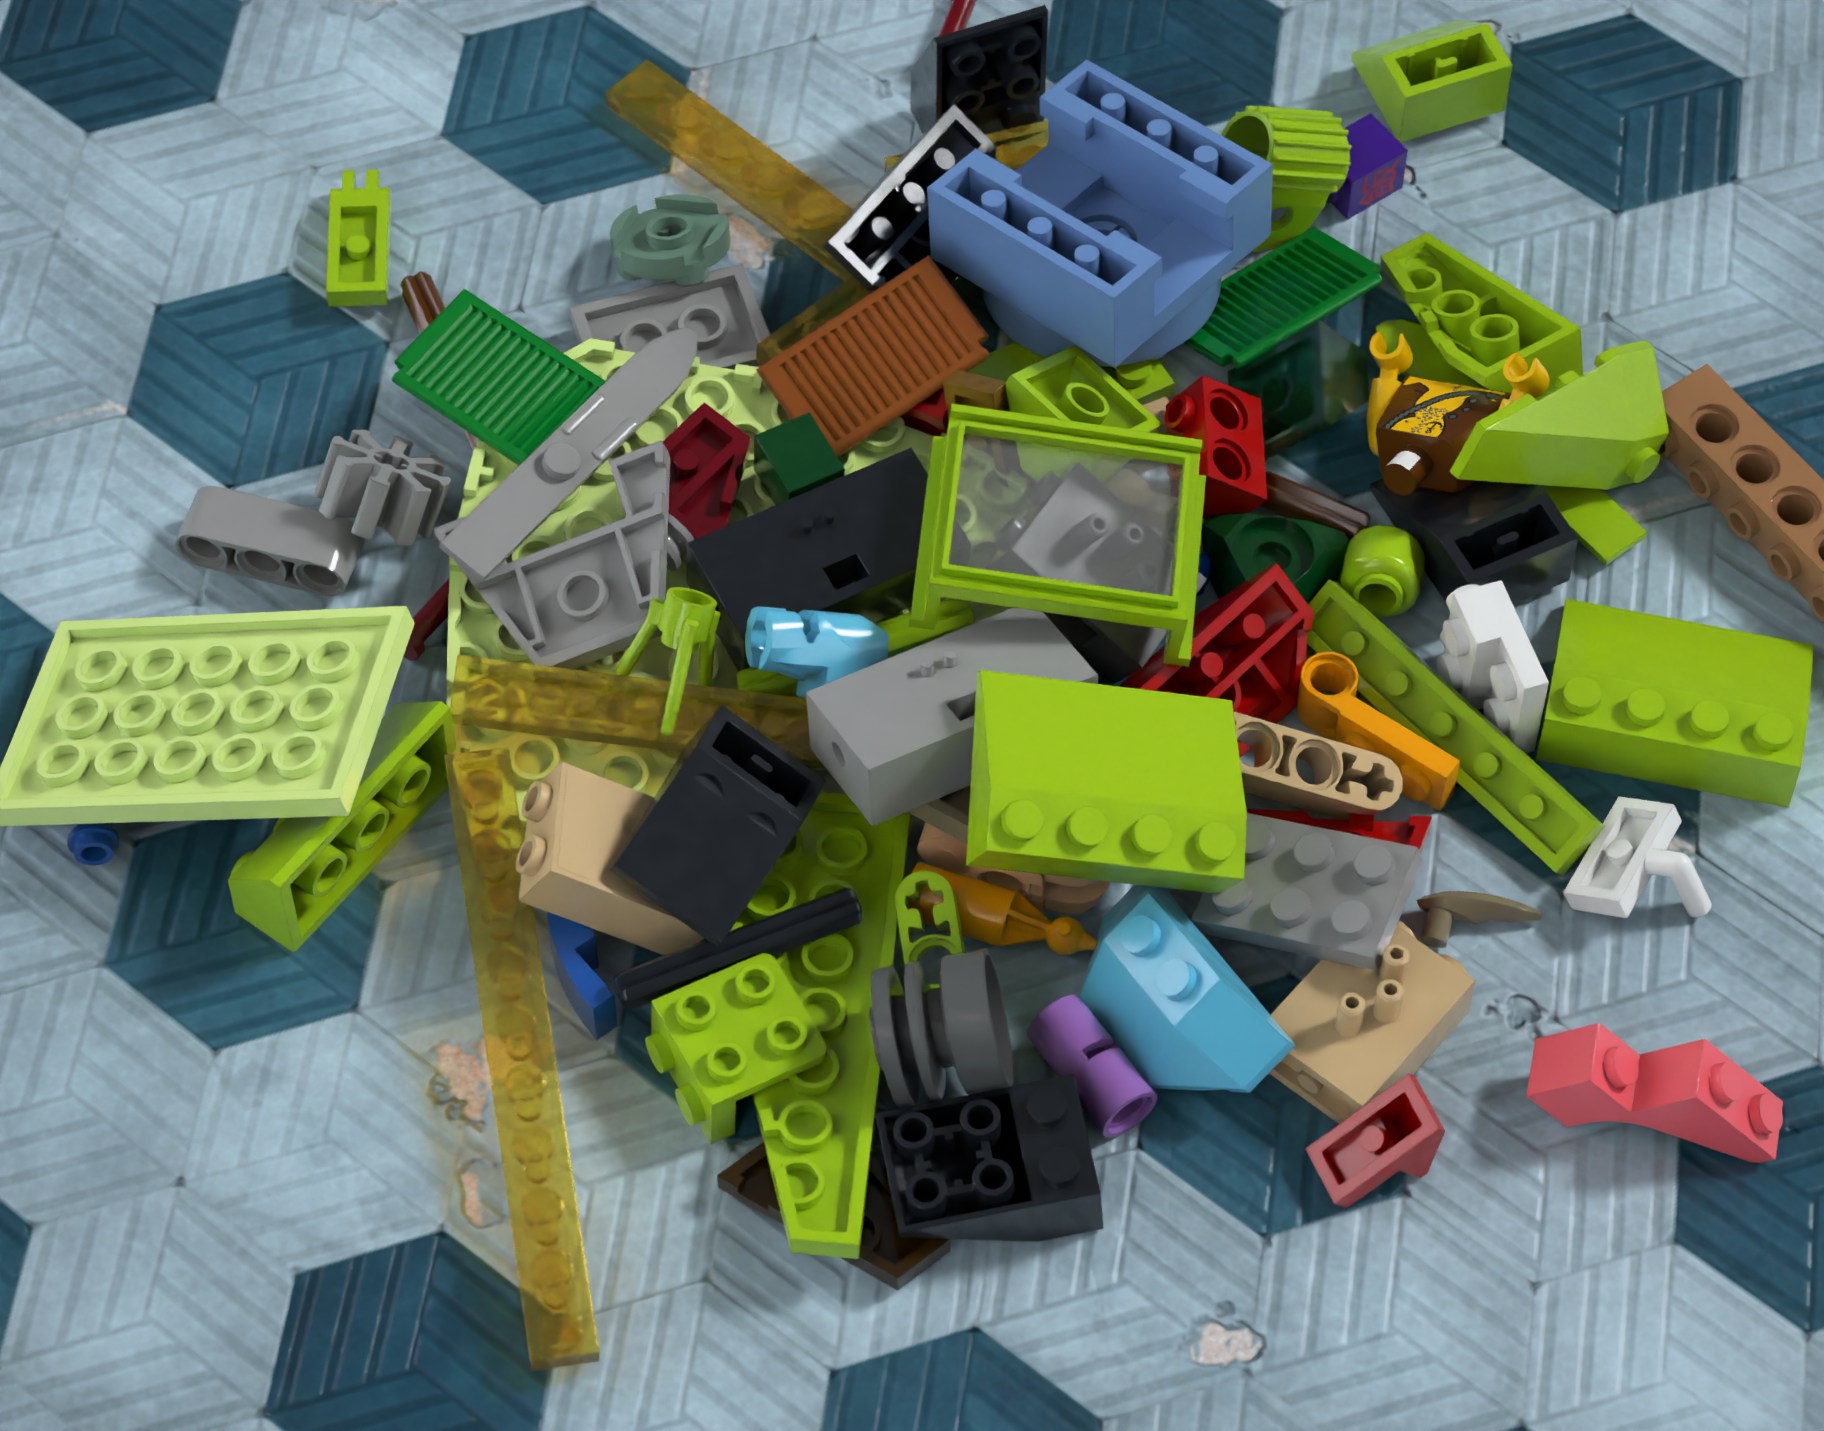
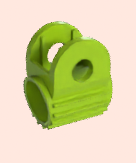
M1246 106L1245 111L1236 112V115L1223 129L1221 136L1273 164L1272 211L1282 207L1288 208L1282 217L1271 222V235L1252 252H1265L1276 249L1304 233L1325 207L1329 194L1337 192L1344 184L1349 166L1351 165L1349 150H1351L1352 146L1348 144L1347 139L1349 130L1343 129L1341 125L1342 118L1333 117L1332 111Z

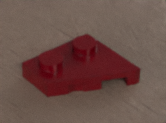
M704 402L663 441L670 455L668 513L684 525L694 539L728 526L751 447V437Z

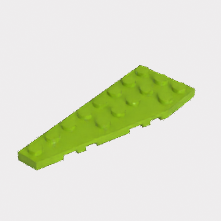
M820 792L803 824L731 930L843 888H851L861 904L862 921L858 925L773 956L825 1040L827 1054L822 1063L752 1094L790 1253L859 1259L876 1119L875 1113L877 1111L881 1070L877 1062L870 1027V1007H872L871 978L872 971L875 968L891 965L894 968L899 928L895 907V894L898 886L905 878L912 814L906 812L871 826L847 794Z

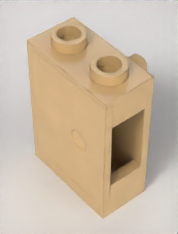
M562 761L542 781L532 783L522 803V816L527 821L525 841L521 845L516 859V870L521 873L518 901L664 956L697 944L704 939L700 934L610 871L654 797Z
M1398 921L1390 944L1383 951L1379 971L1321 959L1274 1010L1271 1016L1296 1046L1269 1074L1340 1124L1408 1073L1415 1074L1469 1013L1476 980L1468 975L1466 969L1456 959L1448 955L1437 954L1417 940L1408 926Z

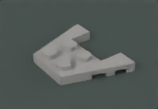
M661 440L609 460L626 514L625 518L507 563L505 560L483 582L456 562L546 680L629 648L647 618L652 598L665 600L670 455ZM467 516L434 528L438 540L441 542ZM657 628L651 639L661 636L662 631Z

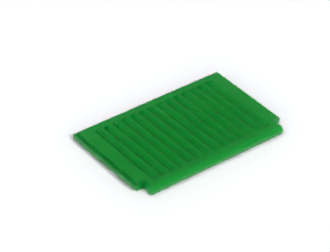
M1312 227L1222 280L1220 295L1211 316L1184 344L1218 366L1225 367L1228 364H1232L1235 368L1239 369L1382 284L1383 278L1379 274L1381 271L1380 266L1316 227Z
M463 289L394 361L400 370L392 376L393 383L518 466L606 382L466 289Z

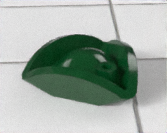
M1249 513L1210 515L1202 523L1201 530L1206 569L1213 589L1219 599L1268 566L1277 563L1307 604H1309L1328 580L1336 582L1342 570L1345 552L1350 542L1345 532L1311 521Z

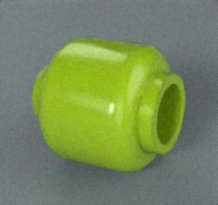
M1379 525L1363 529L1350 540L1346 549L1340 575L1341 586L1375 617H1393L1402 614L1415 604L1421 591L1425 570L1424 550L1418 540L1405 530L1393 526Z

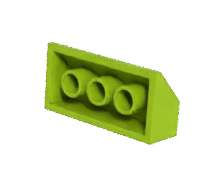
M441 701L396 703L381 720L349 816L279 818L274 826L273 833L255 852L248 851L232 869L228 885L235 913L295 953L454 784L449 756L457 748L451 708Z

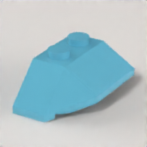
M1134 885L1102 918L1096 938L1098 942L1095 950L1092 951L1079 996L1149 1086L1156 1089L1228 1090L1230 1092L1250 1093L1296 1046L1164 888Z

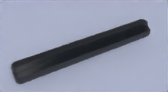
M851 888L840 889L731 930L718 947L705 940L619 972L614 976L615 993L625 1010L636 1009L651 1003L654 999L755 955L767 953L776 956L858 925L862 921L861 904Z

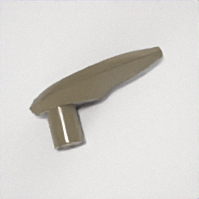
M1444 891L1426 895L1417 900L1420 909L1428 912L1421 941L1435 948L1447 946L1453 920L1478 924L1486 921L1541 920L1542 916L1541 911L1525 904L1477 892Z

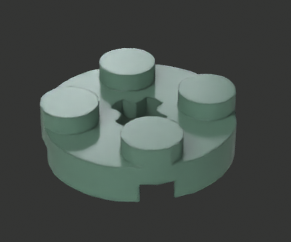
M680 194L655 198L656 209L638 214V208L635 205L621 213L613 222L610 229L612 251L617 263L618 273L620 277L626 280H640L643 278L651 280L673 279L677 284L684 286L699 284L708 278V268L718 263L727 254L731 246V234L726 213L722 217L718 213V207L715 202L700 196Z

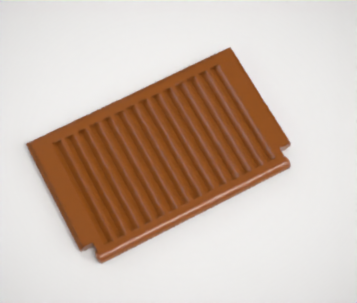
M928 255L757 368L756 371L791 420L808 412L811 413L837 457H840L943 388L942 381L956 369L968 372L989 358L988 350L981 346L987 341L989 336Z

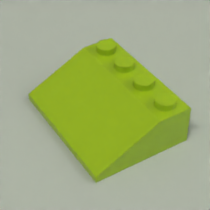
M1565 599L1536 760L1789 808L1801 769L1809 717L1814 645Z
M986 670L977 672L966 866L1220 894L1244 880L1247 811L1232 700Z

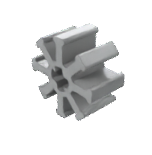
M352 430L349 441L343 440L340 436H334L314 492L316 498H323L319 511L329 520L356 517L351 532L368 540L372 539L376 526L382 527L394 539V543L399 546L413 545L417 533L422 535L423 538L430 539L451 482V478L447 476L442 477L445 463L434 455H430V457H409L413 443L398 436L392 437L389 449L383 448L370 436L371 432L368 430Z

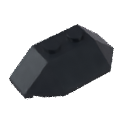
M953 104L884 174L827 237L823 248L866 290L874 292L928 255L931 257L927 187L974 149H978L996 160V145ZM932 259L948 282L952 284L959 274Z

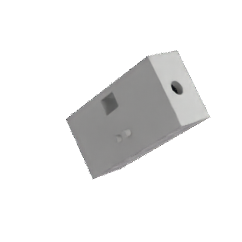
M1010 608L806 692L810 749L871 826L880 824L971 785L978 671L986 670L1098 684V674L1043 612Z

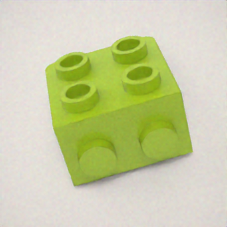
M767 953L755 955L651 1001V1035L645 1038L649 1056L661 1074L669 1071L678 1087L675 1090V1095L684 1118L691 1126L699 1123L710 1144L735 1134L737 1100L822 1063L826 1058L827 1044L777 960Z

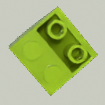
M1456 20L1352 52V62L1400 143L1505 111L1513 65L1488 23Z

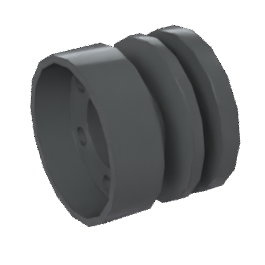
M987 948L943 956L940 965V987L931 989L928 977L919 961L908 962L905 965V994L892 965L875 968L872 971L870 1027L873 1046L880 1070L886 1076L892 1098L898 1107L914 1105L918 1101V1073L931 1101L941 1100L945 1094L946 1068L948 1067L955 1068L958 1079L967 1095L1008 1088L1013 1085V1058L1006 1010L997 971Z

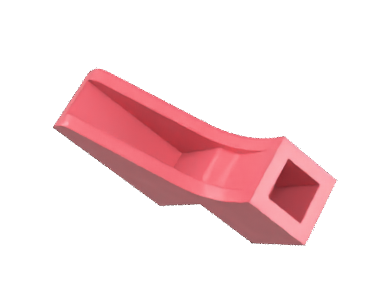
M1601 1023L1535 1039L1526 1097L1565 1127L1592 1122L1632 1123L1667 1133L1748 1162L1762 1163L1776 1160L1779 1130L1783 1123V1101L1706 1039L1638 1054Z

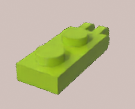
M366 169L365 188H356L355 170H343L342 188L330 189L326 276L328 307L388 305L391 191L390 187H380L379 169Z

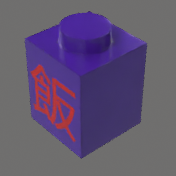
M1371 113L1344 128L1349 130L1347 139L1348 144L1352 146L1351 150H1349L1351 165L1342 187L1337 192L1329 194L1326 201L1327 204L1332 203L1347 220L1403 188L1408 150Z

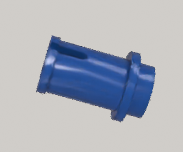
M112 823L73 824V830L68 834L67 846L78 862L94 866L104 864L112 859L113 853L119 847L120 839L117 831L112 828Z

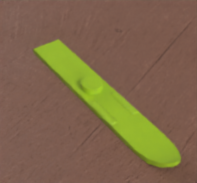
M1400 319L1386 320L1376 327L1375 333L1381 332L1386 340L1387 354L1397 349L1400 333L1404 335L1413 353V362L1410 368L1402 373L1405 377L1414 376L1488 389L1447 363L1422 325ZM1538 485L1547 492L1578 537V540L1605 566L1647 536V531L1602 489Z

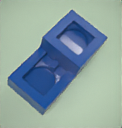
M547 912L551 951L561 985L578 1017L597 1041L616 1028L618 1024L615 995L594 972V970L599 968L596 935L587 926Z

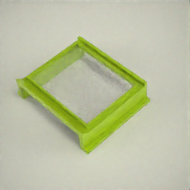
M952 403L946 438L933 436L909 627L934 630L940 598L944 597L1165 629L1166 638L1163 663L1189 667L1206 475H1199L1202 440Z

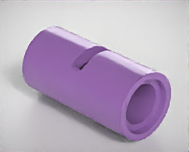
M1075 994L1064 996L1048 1005L1033 1019L1028 1027L1027 1037L1058 1077L1074 1074L1081 1107L1105 1137H1116L1129 1131L1152 1111L1157 1102V1094L1080 996Z

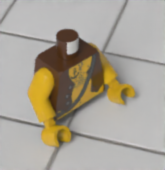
M1381 332L1375 333L1370 341V351L1380 368L1379 378L1372 379L1366 426L1370 449L1375 455L1379 456L1380 470L1384 483L1396 494L1409 495L1418 486L1454 493L1464 490L1475 480L1457 479L1449 471L1478 421L1526 394L1537 398L1547 390L1550 382L1549 375L1538 358L1533 360L1529 371L1528 364L1520 353H1513L1505 361L1503 374L1513 387L1512 393L1414 376H1407L1403 382L1397 380L1398 375L1409 369L1413 362V353L1404 335L1400 333L1397 349L1387 354L1385 338Z

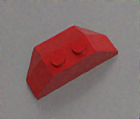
M1277 563L1272 564L1194 617L1189 667L1163 663L1164 644L1148 659L1143 668L1134 672L1119 687L1232 700L1234 712L1277 724L1297 705L1301 671L1306 662L1307 632L1311 631L1314 612ZM1237 740L1239 757L1241 758L1250 747L1246 743Z

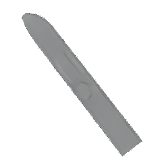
M684 327L669 331L650 341L635 353L440 542L439 548L483 582L675 394L688 377L697 354L698 334L694 329Z

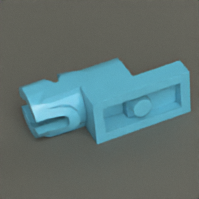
M758 606L751 610L747 620L745 652L750 667L759 668L762 671H773L797 679L796 695L806 699L807 691L886 660L888 658V632L859 614L802 610L796 613L786 611L784 608Z

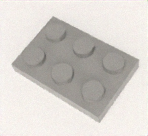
M742 263L710 271L708 278L699 284L684 286L671 281L570 307L571 323L579 344L593 338L615 342V349L637 353L650 341L669 331L689 327L698 334L696 356L700 357V364L735 370L736 363L760 367L778 355Z
M1247 813L1244 880L1220 894L1203 892L1191 919L1202 934L1379 971L1383 951L1390 944L1423 860L1418 847Z

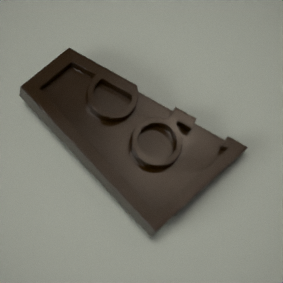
M763 1142L717 1175L718 1188L784 1225ZM871 1153L859 1259H842L898 1291L950 1252V1239L900 1237L887 1170Z

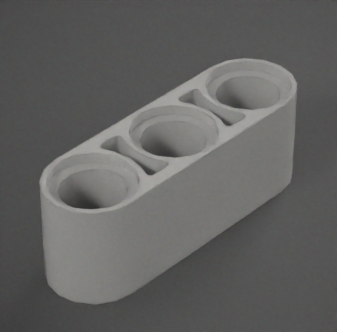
M205 486L197 491L176 538L175 546L185 559L205 568L319 595L337 596L342 594L347 587L365 543V538L351 532L354 521L349 518L329 520L317 509L223 487Z

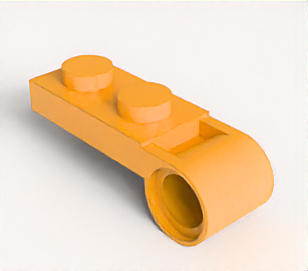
M1320 652L1311 656L1302 667L1299 685L1297 715L1302 724L1323 738L1375 752L1391 759L1399 768L1403 778V790L1401 793L1413 801H1423L1440 812L1454 794L1460 760L1357 699L1358 671L1348 657L1336 652ZM1318 691H1331V692H1334V693H1336V694H1335V695H1325V694H1322V693H1320V692H1318Z

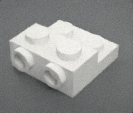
M1502 580L1481 586L1469 584L1459 587L1451 592L1446 599L1450 616L1449 620L1444 621L1443 630L1440 633L1444 650L1443 655L1437 657L1438 674L1476 709L1483 708L1484 716L1525 754L1533 752L1549 684Z

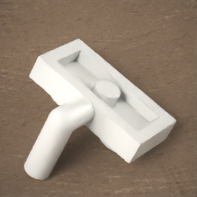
M1618 796L1603 822L1605 828L1591 843L1563 892L1572 910L1628 918L1653 874L1671 878L1688 915L1691 917H1701L1710 911L1712 903L1689 856L1681 852L1666 850L1682 822L1674 804Z

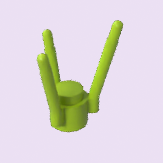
M684 587L669 588L665 600L652 598L647 618L607 683V687L598 700V706L601 709H607L611 705L656 629L659 628L662 631L661 642L670 648L678 650L661 726V733L664 736H670L674 731L677 713L679 712L691 654L698 650L699 643L698 698L703 702L710 699L715 632L720 618V612L716 611V600L703 592Z

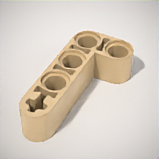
M1234 712L1237 740L1246 743L1252 749L1255 756L1253 767L1244 764L1240 760L1244 792L1342 820H1349L1350 813L1376 815L1391 807L1399 799L1403 790V778L1399 768L1391 759L1375 752ZM1297 758L1305 760L1311 766L1314 773L1313 784L1303 781L1296 770ZM1358 778H1361V779H1362V783H1361V784L1356 783V782H1353V781H1355V780L1358 779ZM1367 792L1371 793V798H1367Z

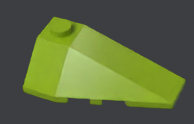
M1426 232L1380 256L1381 266L1447 363L1490 390L1512 393L1513 387L1503 374V366L1508 357L1513 353H1520L1528 364V371L1535 358H1538L1547 370L1550 379L1549 387L1542 395L1535 398L1537 401L1555 387L1557 377L1571 369L1580 377L1583 376L1581 328L1431 234Z
M1646 340L1611 347L1596 356L1594 365L1597 368L1580 377L1571 369L1557 377L1555 387L1548 391L1540 400L1537 401L1530 394H1526L1478 421L1449 472L1461 480L1603 490L1644 481L1657 467L1660 461L1658 451L1669 434L1654 347Z

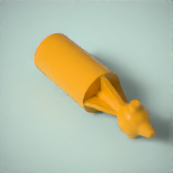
M918 862L912 873L923 870L933 871L948 881L957 896L964 937L1001 948L1003 946L1046 940L1049 948L1062 956H1069L1078 951L1095 950L1098 941L1084 932L1082 925L1076 919L1059 917L1051 922L1018 891L922 862ZM925 886L919 889L920 898L917 901L910 902L909 909H918L924 918L925 925L935 927L933 906L943 903L944 896H935L930 887ZM950 927L944 930L950 932Z

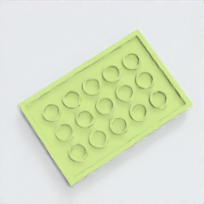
M407 606L60 621L0 767V826L349 816L415 624Z

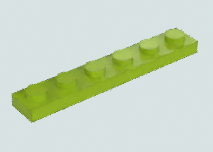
M1328 580L1308 604L1314 612L1311 631L1307 632V644L1316 653L1336 652L1348 657L1358 671L1357 690L1385 716L1460 760L1456 782L1555 873L1564 875L1605 826L1339 583Z

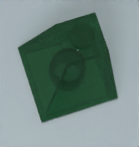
M1320 320L1277 343L1268 352L1245 366L1227 371L1228 386L1261 399L1265 461L1333 425L1369 401L1367 351Z

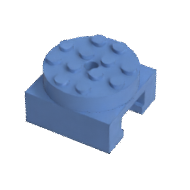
M1086 59L1040 96V115L1048 119L1049 144L1025 164L1014 171L978 149H974L927 187L930 251L932 259L982 288L985 304L993 320L1002 331L1024 348L1047 358L1076 345L1098 366H1112L1116 368L1118 365L1141 362L1147 359L1153 360L1164 356L1168 351L1192 337L1209 319L1220 295L1221 277L1271 235L1273 164Z

